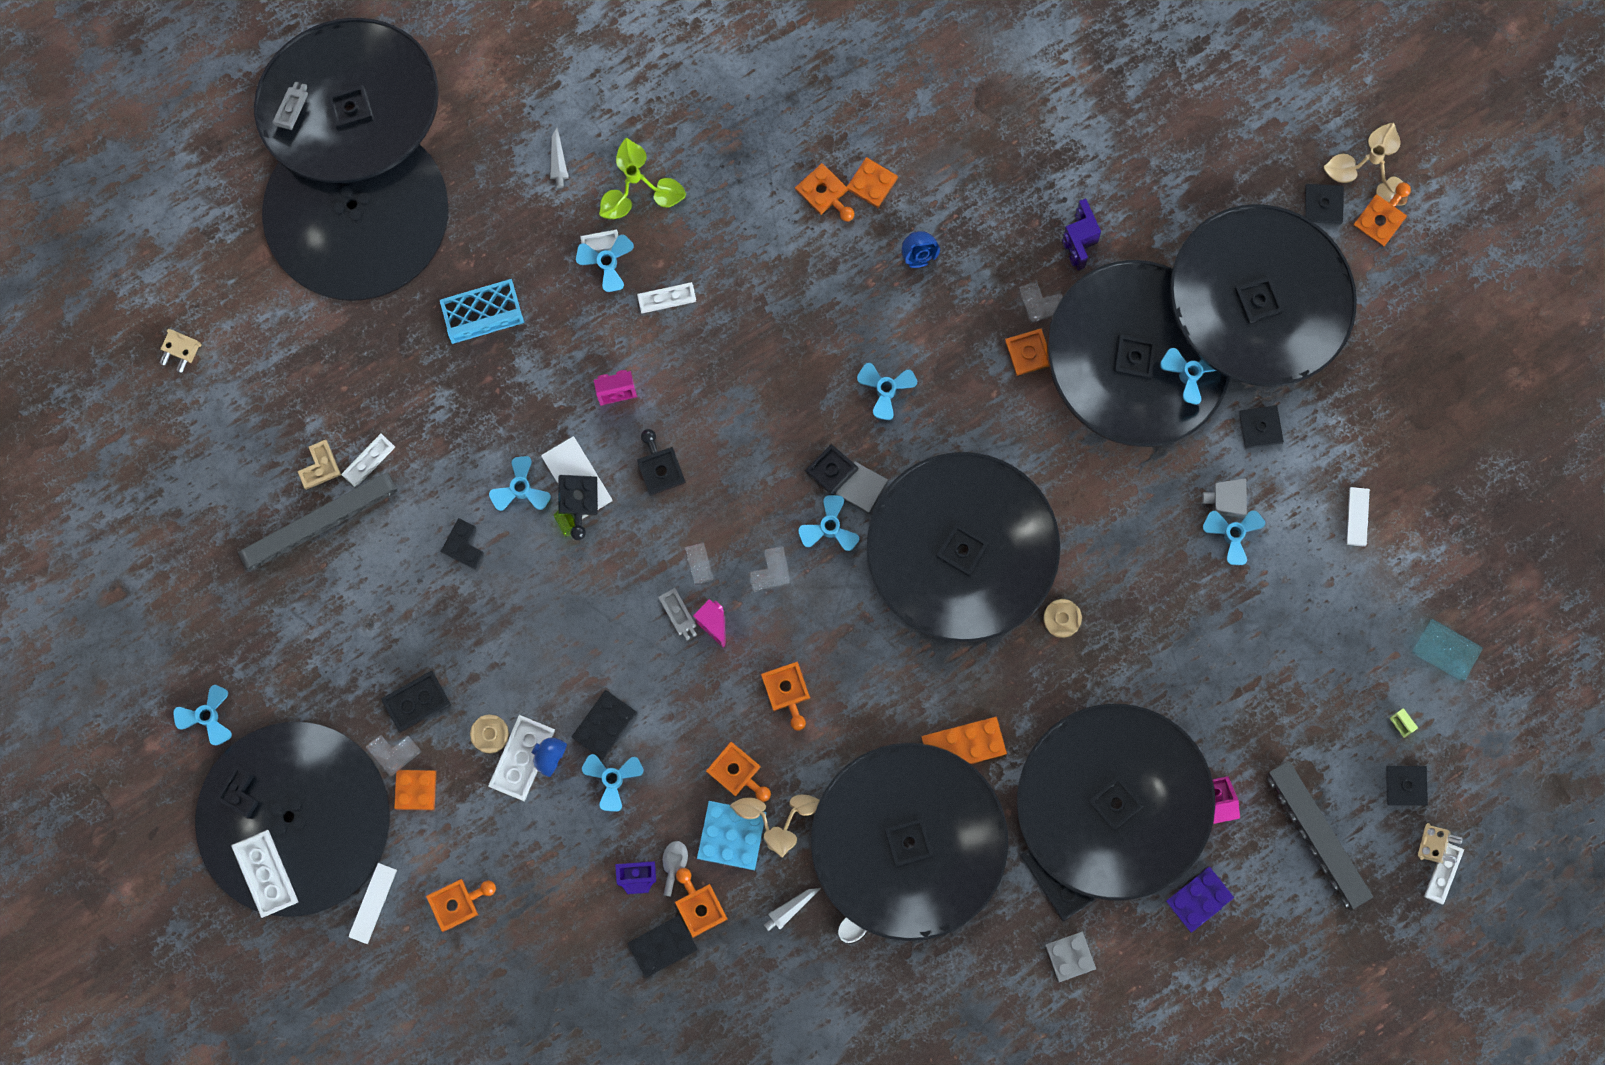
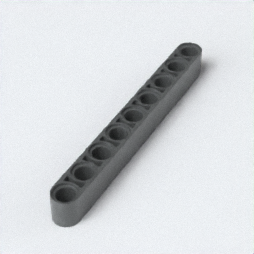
M389 473L379 475L244 548L238 553V556L246 571L254 570L397 492V488Z

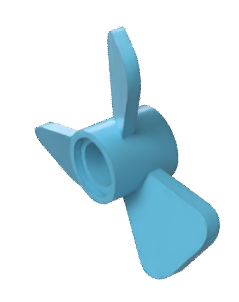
M619 235L611 251L604 250L598 253L587 244L582 243L578 246L576 262L579 265L598 264L604 271L603 289L606 292L618 291L623 289L624 283L614 270L617 266L616 258L633 250L634 244L625 235ZM611 257L612 262L609 265L602 264L603 258Z
M1176 348L1169 349L1160 363L1162 370L1180 373V380L1186 384L1183 399L1188 403L1199 404L1201 396L1196 381L1203 373L1216 370L1202 359L1199 362L1189 361L1187 363ZM1188 370L1193 371L1195 376L1190 375Z
M866 363L857 376V381L860 384L877 388V394L880 398L873 409V415L884 420L893 419L894 413L890 399L894 397L896 389L913 388L918 382L911 370H905L894 380L890 377L881 378L872 363ZM889 385L892 389L889 392H884L881 390V387Z
M515 457L512 460L515 478L512 479L510 487L492 489L490 491L489 497L497 510L503 511L515 497L518 499L527 498L538 510L544 509L551 500V495L548 492L532 489L526 479L532 463L530 457ZM524 484L525 489L523 491H516L517 485Z
M828 495L823 500L826 516L822 519L821 525L800 526L799 535L805 547H811L824 535L828 538L836 537L845 551H851L859 542V536L840 528L837 516L844 504V498L842 496ZM827 523H834L835 529L832 531L825 528Z
M1212 511L1203 524V530L1206 533L1224 534V539L1230 544L1227 562L1231 565H1244L1247 562V557L1240 542L1246 532L1261 529L1265 526L1266 522L1257 511H1250L1241 523L1233 522L1229 525L1217 511ZM1230 530H1237L1239 532V537H1232L1230 534Z
M213 685L209 689L207 705L198 707L196 711L176 707L173 712L176 727L183 730L196 723H200L207 727L209 741L212 745L218 746L232 737V733L217 722L218 713L215 710L227 698L228 691L220 686ZM210 711V718L204 721L203 714Z
M591 754L582 766V772L585 775L602 778L603 784L607 787L600 801V808L604 811L615 812L622 809L617 788L622 785L623 779L641 776L644 771L637 757H631L617 770L614 768L606 769L599 758ZM610 774L617 775V781L613 784L607 782Z

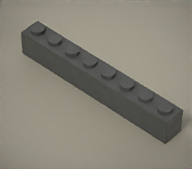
M1290 761L1267 773L1268 778L1266 780L1272 789H1276L1279 794L1277 798L1282 806L1285 805L1289 811L1287 814L1293 823H1297L1300 828L1298 829L1300 836L1303 840L1306 839L1310 845L1308 847L1309 851L1314 857L1317 856L1321 862L1319 867L1322 872L1329 875L1331 879L1329 881L1330 885L1335 891L1338 890L1340 893V901L1343 906L1353 910L1372 899L1373 895Z

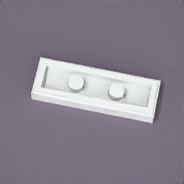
M692 282L637 294L641 314L696 302Z
M380 434L341 475L357 488L395 446Z
M1349 488L1346 545H1367L1370 489Z
M1448 843L1446 854L1457 856V862L1444 860L1443 864L1436 863L1424 894L1425 898L1442 905L1444 904L1464 849Z

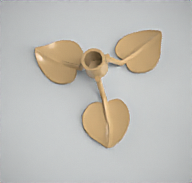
M1394 123L1381 126L1370 135L1368 139V144L1371 148L1370 154L1366 155L1358 165L1355 166L1356 162L1352 156L1338 154L1324 165L1327 175L1337 182L1349 183L1357 178L1356 169H1359L1367 160H1370L1373 164H1380L1383 183L1378 185L1376 194L1390 202L1396 194V186L1403 182L1397 177H1390L1387 181L1385 179L1384 157L1385 155L1397 152L1400 147V137ZM1408 196L1401 198L1397 205H1405Z
M803 794L792 797L790 806L793 809L783 830L780 827H773L769 830L766 815L763 812L766 809V805L761 800L742 798L733 802L730 808L737 815L745 819H755L761 815L766 829L764 841L770 850L783 857L797 843L796 835L787 831L794 813L797 811L803 816L812 815L816 812L820 800Z

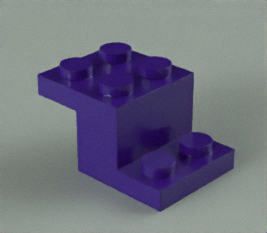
M1086 198L1079 201L1075 214L1077 222L1065 227L1062 239L1065 250L1068 249L1071 254L1069 256L1073 267L1076 266L1078 271L1084 269L1087 263L1088 256L1085 248L1097 244L1101 234V230Z
M1209 866L1165 902L1187 930L1192 933L1220 911L1234 896Z

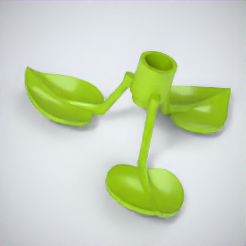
M625 138L616 156V164L625 173L627 178L625 180V193L623 194L619 190L608 191L601 200L599 215L606 219H618L625 216L632 207L631 200L626 198L629 183H637L640 179L652 190L656 191L654 193V200L661 207L674 206L685 198L686 192L679 182L671 178L660 179L657 187H654L639 170L645 164L647 158L645 150L640 145Z

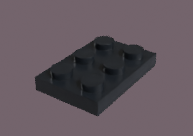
M432 670L381 698L399 733L451 705Z
M605 690L571 737L604 760L635 717L637 711Z
M680 915L627 943L645 978L698 950Z

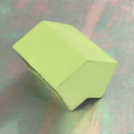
M1404 708L1390 717V720L1404 738L1418 729Z

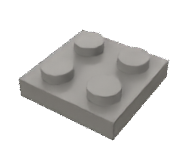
M1083 931L1045 945L1058 982L1096 970Z

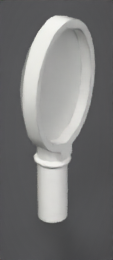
M847 918L841 922L838 929L840 939L846 943L855 942L866 933V930L860 928Z

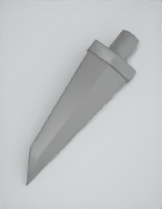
M557 127L551 136L550 179H556V187L563 188V179H568L569 175Z
M821 888L808 889L768 913L771 919L764 924L765 928L768 931L774 926H777L779 930L783 928Z

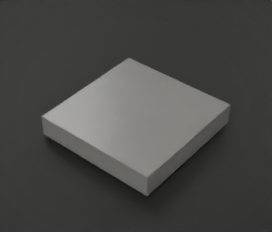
M854 462L859 469L840 487L836 495L842 496L847 502L870 513L888 479Z

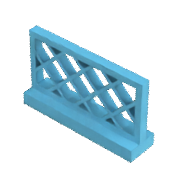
M512 279L440 300L448 336L452 344L525 323ZM510 286L511 290L507 296L499 293L503 287ZM486 292L493 293L489 301L481 298ZM497 296L505 299L500 307L493 304ZM472 297L475 299L471 307L463 303L466 298ZM479 301L486 304L482 312L474 309ZM509 301L515 304L516 309L507 311L504 307ZM453 302L457 306L451 312L446 309L445 304ZM490 306L498 310L494 316L486 315ZM460 307L468 309L464 318L456 314ZM472 312L480 315L479 318L473 322L468 320ZM454 317L461 320L459 326L451 328L450 323Z

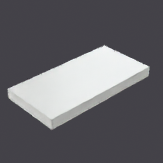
M574 436L541 455L557 483L559 475L597 476L598 509L613 501ZM578 490L574 491V498L581 500L583 497L582 493Z
M519 715L488 787L525 802L538 772L533 764L534 754L531 752L536 743L540 744L544 739L552 738L555 729Z
M269 830L231 845L261 918L298 903Z

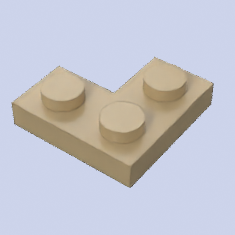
M327 440L309 446L315 464L298 471L306 490L341 475Z

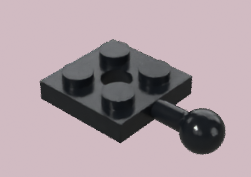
M646 429L641 433V440L648 444L651 455L637 459L649 495L652 496L685 484L686 481L673 447L658 452L654 442L656 439L655 432L651 429ZM665 467L667 469L666 474L658 476L656 474L657 468Z
M558 476V514H574L575 526L571 529V536L575 540H582L586 535V530L582 526V515L598 514L597 476ZM575 490L582 493L583 497L581 500L574 498L573 493Z

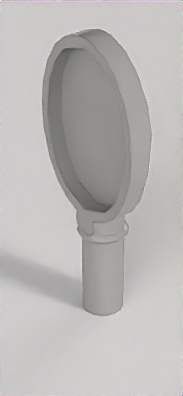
M679 841L672 842L666 847L662 859L664 870L668 873L663 895L671 897L677 871L680 868H685L688 861L687 848Z

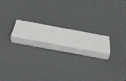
M380 863L377 864L349 934L350 938L368 944L397 872L396 869Z

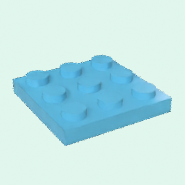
M709 801L697 859L755 871L764 828L762 816L760 815L755 819H745L737 815L730 808V805Z

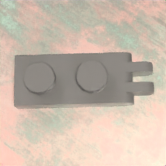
M295 82L293 87L288 88L273 120L275 126L292 130L308 95L306 84H302L300 87V83Z
M674 588L659 596L658 598L678 634H683L686 640H689L690 637L687 632L690 630L693 637L697 634L693 629L696 627V624L677 590Z

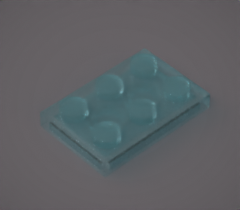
M1430 619L1412 653L1464 682L1483 647L1434 619Z

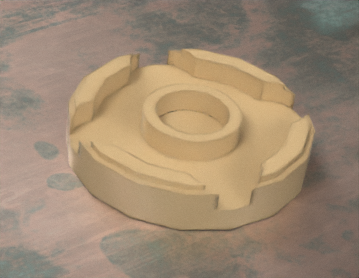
M1055 600L1044 611V626L1055 637L1066 638L1072 636L1081 625V611L1070 600Z
M496 715L481 716L471 726V742L483 753H496L503 749L508 742V726L504 720Z

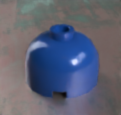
M918 231L906 237L902 243L901 253L909 267L920 268L928 265L926 261L937 258L940 253V247L933 235L925 231Z
M546 738L540 744L536 743L531 752L534 754L533 764L536 770L544 776L551 777L558 765L559 759L564 754L567 743L557 738Z

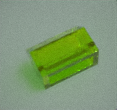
M558 511L555 512L553 516L564 536L571 535V529L575 526L572 514H558Z

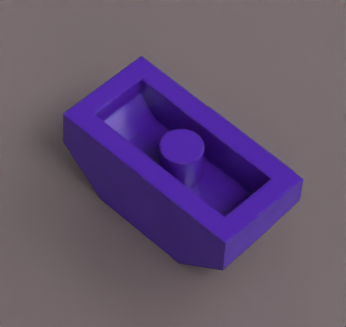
M655 861L615 864L617 885L622 886L627 894L649 893L652 884L656 882Z

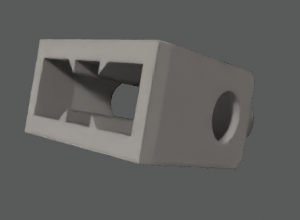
M1246 479L1215 483L1213 492H1203L1202 503L1213 504V511H1217L1220 515L1245 518L1247 515Z

